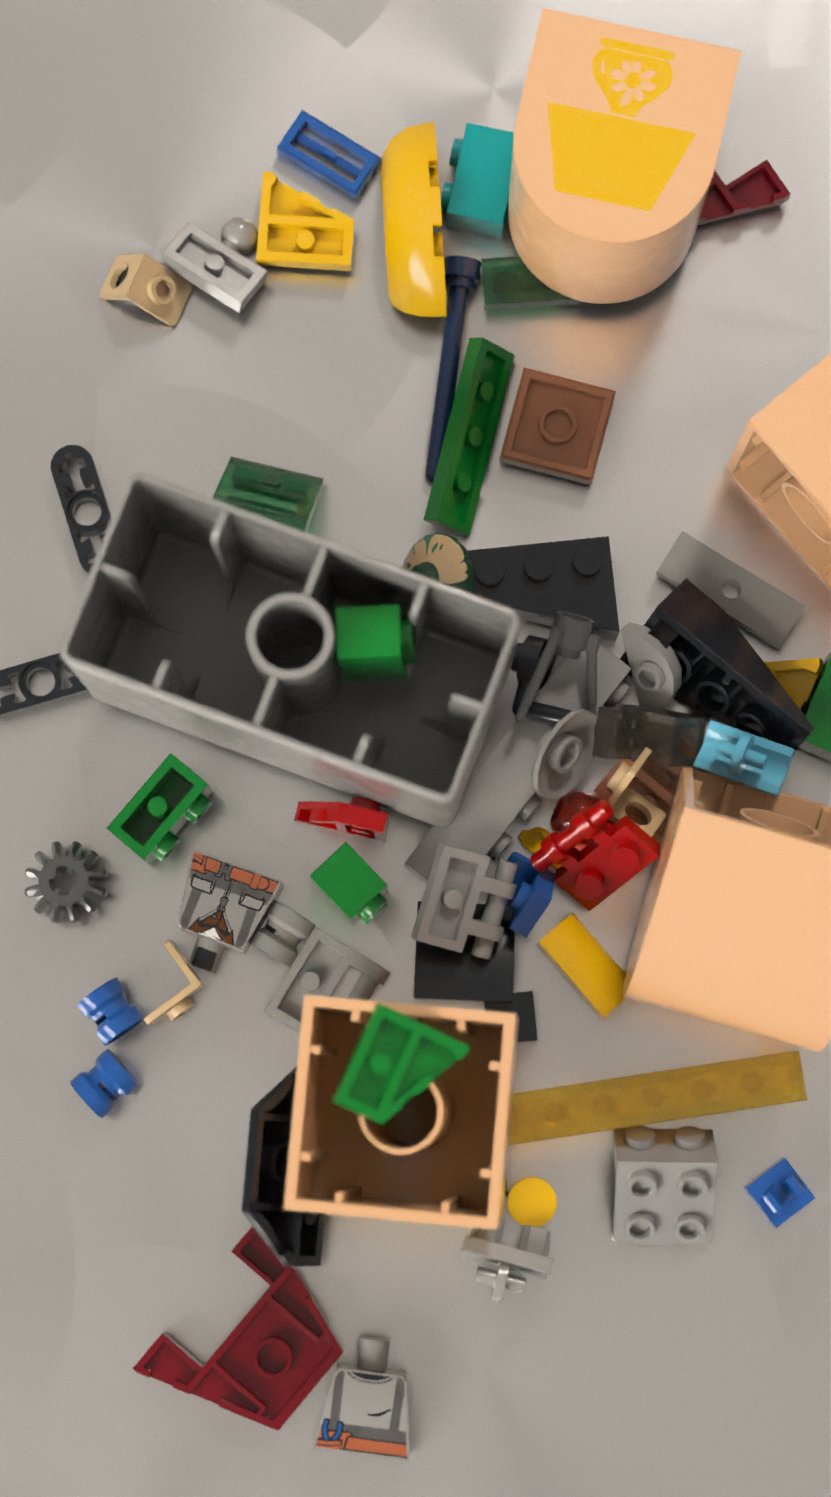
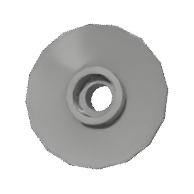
M583 708L572 711L561 719L552 730L543 735L538 744V755L533 770V785L539 796L552 801L564 797L586 775L596 756L601 739V723L595 713Z

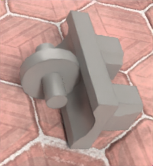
M502 1219V1225L497 1230L473 1227L470 1236L466 1235L463 1240L459 1257L498 1267L496 1271L478 1266L475 1281L493 1285L490 1300L500 1302L504 1289L519 1293L524 1292L526 1278L508 1274L509 1270L546 1280L547 1275L551 1272L554 1258L548 1257L550 1251L549 1230L524 1225L517 1249L500 1244L505 1219Z

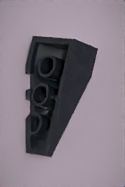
M687 578L656 607L644 624V626L651 629L650 635L658 639L665 648L671 646L675 651L681 665L682 685L677 690L674 699L694 708V716L706 722L712 717L730 727L791 747L795 751L815 729L724 609ZM625 651L620 660L630 667Z

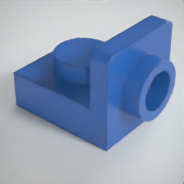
M512 852L507 861L518 864L513 880V884L517 885L514 898L507 900L508 907L513 909L509 928L527 938L552 900L555 873L548 869L540 872L532 865L529 858L518 852Z

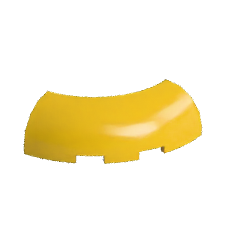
M435 122L407 127L394 136L383 152L380 169L388 298L392 306L403 313L421 317H447L442 232H433V228L442 227Z

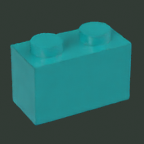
M466 123L463 139L454 138L449 166L457 167L454 182H445L441 195V211L447 212L446 228L502 239L508 212L514 132Z

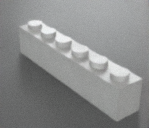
M601 644L597 653L596 715L606 703L615 708L631 687L625 681V678L632 668ZM581 651L579 659L565 658L537 693L534 701L569 709L571 712L582 708L587 710L586 651ZM525 719L521 723L515 721L469 780L453 822L444 827L433 826L406 860L405 868L427 884L439 842L488 855L495 861L512 840V837L506 831L518 817L525 823L543 800L536 795L537 791L533 785V770L538 755V744L543 735L555 726Z

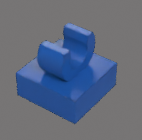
M784 1157L744 1186L745 1190L775 1228L779 1227L815 1199L814 1195Z

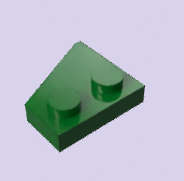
M376 1003L331 1102L378 1124H383L402 1109L403 1105L412 1097L420 1094L435 1081L434 1079L453 1063L467 1055L471 1046Z

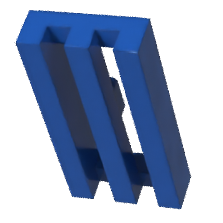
M301 110L277 146V153L354 201L358 200L361 190L364 186L368 185L371 175L381 165V157L304 110ZM303 127L364 163L365 165L362 170L325 146L302 134L301 130ZM293 142L355 179L354 182L349 181L292 146Z

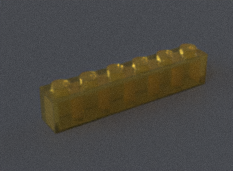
M799 1050L513 1093L509 1145L807 1100Z

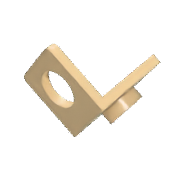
M146 254L118 255L115 258L99 296L105 300H129L167 325L174 326L177 324L190 295L192 284ZM129 267L126 278L116 287L120 274Z
M646 747L632 767L623 762L606 785L614 791L607 802L614 811V815L609 819L613 823H616L626 815L625 807L627 806L636 807L644 812L647 816L648 824L637 825L652 837L665 819L666 814L628 787V784L652 752V750Z
M170 939L165 941L163 945L191 984L144 1018L145 1022L150 1026L155 1025L165 1016L174 1021L185 1014L195 1005L191 997L206 987Z

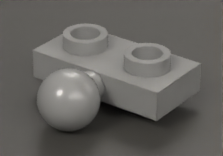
M242 217L232 218L224 224L221 230V242L192 223L187 222L164 249L160 261L162 265L238 313L242 311L264 284L267 275L265 269L242 256L250 253L258 242V231L255 225L250 220Z

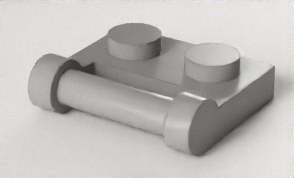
M314 927L264 1012L301 1033L304 995L331 997L349 966H352L362 974L347 999L369 1001L378 984L384 985L391 972L319 928Z

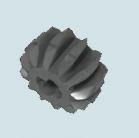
M58 841L53 842L52 852L54 858L50 859L46 854L38 851L35 854V858L43 865L41 871L34 868L26 869L25 875L31 879L39 880V884L26 888L25 894L30 898L43 895L34 907L38 914L41 915L52 907L51 921L60 924L67 909L72 923L77 924L81 922L82 918L80 906H83L92 914L99 910L97 905L89 900L92 894L99 897L107 896L108 890L102 886L94 885V881L107 877L108 871L105 868L89 870L97 862L99 855L95 851H90L81 858V843L72 842L66 856L63 845ZM67 871L73 877H78V882L71 884V893L66 895L65 891L59 888L56 889V883L63 880L62 872Z

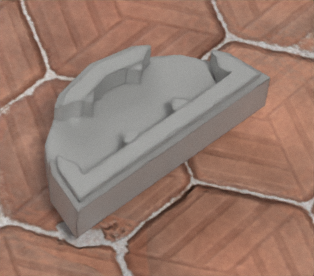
M628 622L621 629V634L629 665L632 668L631 673L642 715L658 713L670 704L677 690L682 685L681 665L672 647L668 646L665 648L658 639L649 634L651 632L650 628Z

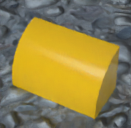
M574 913L565 918L536 944L599 1019L604 1018L627 998L622 995L625 972Z

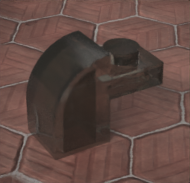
M616 704L615 707H599L597 722L594 728L592 756L604 759H638L647 747L652 752L645 761L668 767H694L695 759L704 742L707 718L638 705Z

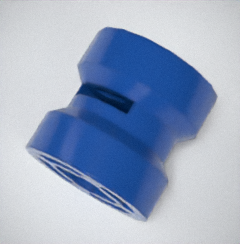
M117 977L95 989L77 1004L84 1017L92 1019L98 1026L96 1034L104 1046L125 1035L145 1018L138 1006L128 1003L125 998L126 989Z
M106 1049L96 1058V1064L89 1072H80L70 1081L77 1094L100 1118L106 1116L114 1108V1101L118 1097L129 1095L140 1085L128 1068L109 1049Z

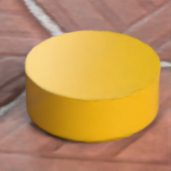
M526 1177L520 1179L509 1190V1196H507L508 1211L511 1217L522 1226L540 1227L549 1222L556 1211V1194L553 1188L540 1178Z

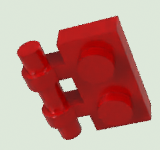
M603 799L591 808L583 807L573 815L572 823L560 833L553 832L541 841V848L530 857L532 865L540 872L545 871L552 864H561L562 866L556 870L555 882L589 911L660 856V844L626 815L612 826L606 821L614 815V811L611 805ZM583 839H593L581 851L575 847Z

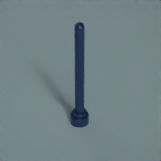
M447 256L444 258L446 289L449 290L425 470L426 480L432 484L455 396L468 293L473 292L474 285L478 284L480 279L481 262L466 256Z

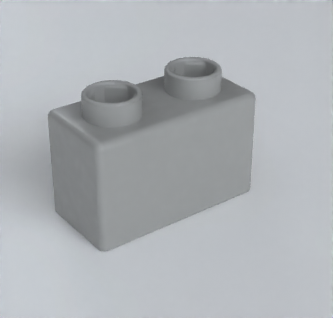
M137 473L130 476L124 485L62 641L60 655L93 697L101 702L356 797L376 801L383 807L431 825L444 827L452 823L457 814L511 670L520 629V618L515 610L148 474ZM399 605L403 621H410L416 638V664H407L408 679L346 682L337 659L336 608Z

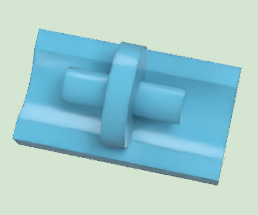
M710 720L704 742L693 766L704 772L779 797L796 751L791 747Z

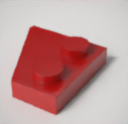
M352 797L350 804L343 802L298 801L294 821L382 842H385L389 827L388 813L381 812V804L360 797Z

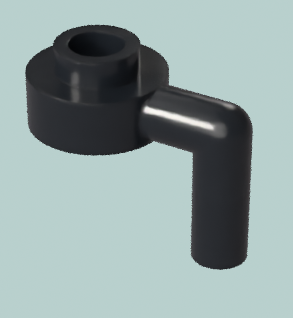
M528 635L523 643L516 644L511 671L516 672L518 681L512 705V712L515 716L548 642L546 638ZM547 669L546 674H545V676H544V678H543V680H542L541 685L543 684V682H544V680H545V678H546L548 669ZM533 701L525 720L555 726L571 710Z

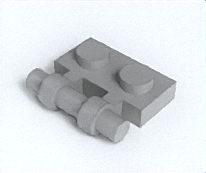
M439 842L411 938L419 942L462 953L467 935L470 934L476 936L471 954L490 960L494 944L501 941L504 927L500 926L507 900L514 898L517 885L513 884L518 864L499 859L494 877L485 876L491 857ZM480 891L489 893L482 918L481 920L473 919Z

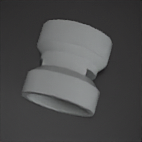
M274 900L267 911L268 921L265 927L257 929L249 943L291 967L298 955L296 947L302 939L309 937L316 925Z

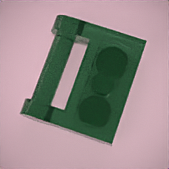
M231 456L213 499L307 533L321 495L324 478Z

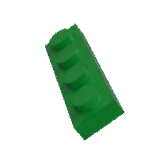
M483 337L469 338L424 516V521L454 535L470 536L515 356Z

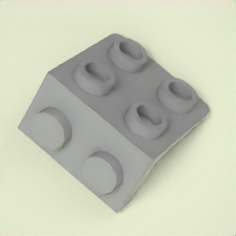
M633 1126L628 1129L614 1128L613 1152L616 1170L613 1222L614 1241L619 1245L642 1246L709 1245L713 1240L718 1159L712 1129H699L693 1126H685L679 1129H651L646 1126Z

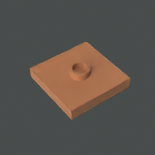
M524 367L499 462L592 485L616 391Z

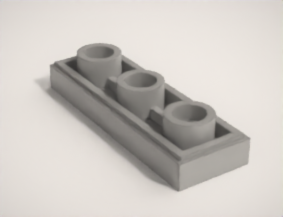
M683 531L656 575L676 587L687 578L723 608L734 623L778 650L782 647L806 608L800 602ZM725 585L734 586L738 592V597H726L723 594L722 587Z

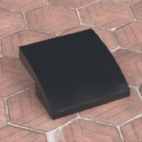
M418 901L417 915H418V911H419V908H420L421 901ZM486 904L476 905L473 919L481 920ZM508 905L505 907L500 926L504 927L501 941L494 944L490 960L471 954L476 936L470 934L467 935L462 953L416 941L414 999L512 1003L515 931L509 927L513 909L508 907Z

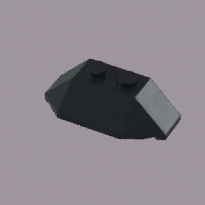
M296 1066L251 1108L241 1212L283 1266H321L325 1213L284 1209L297 1075Z

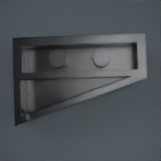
M609 536L463 551L464 559L462 562L467 564V571L464 573L468 575L464 580L466 592L515 610L522 622L530 621L553 626L557 611L582 615L594 621L592 634L601 636V639L616 642L620 630Z

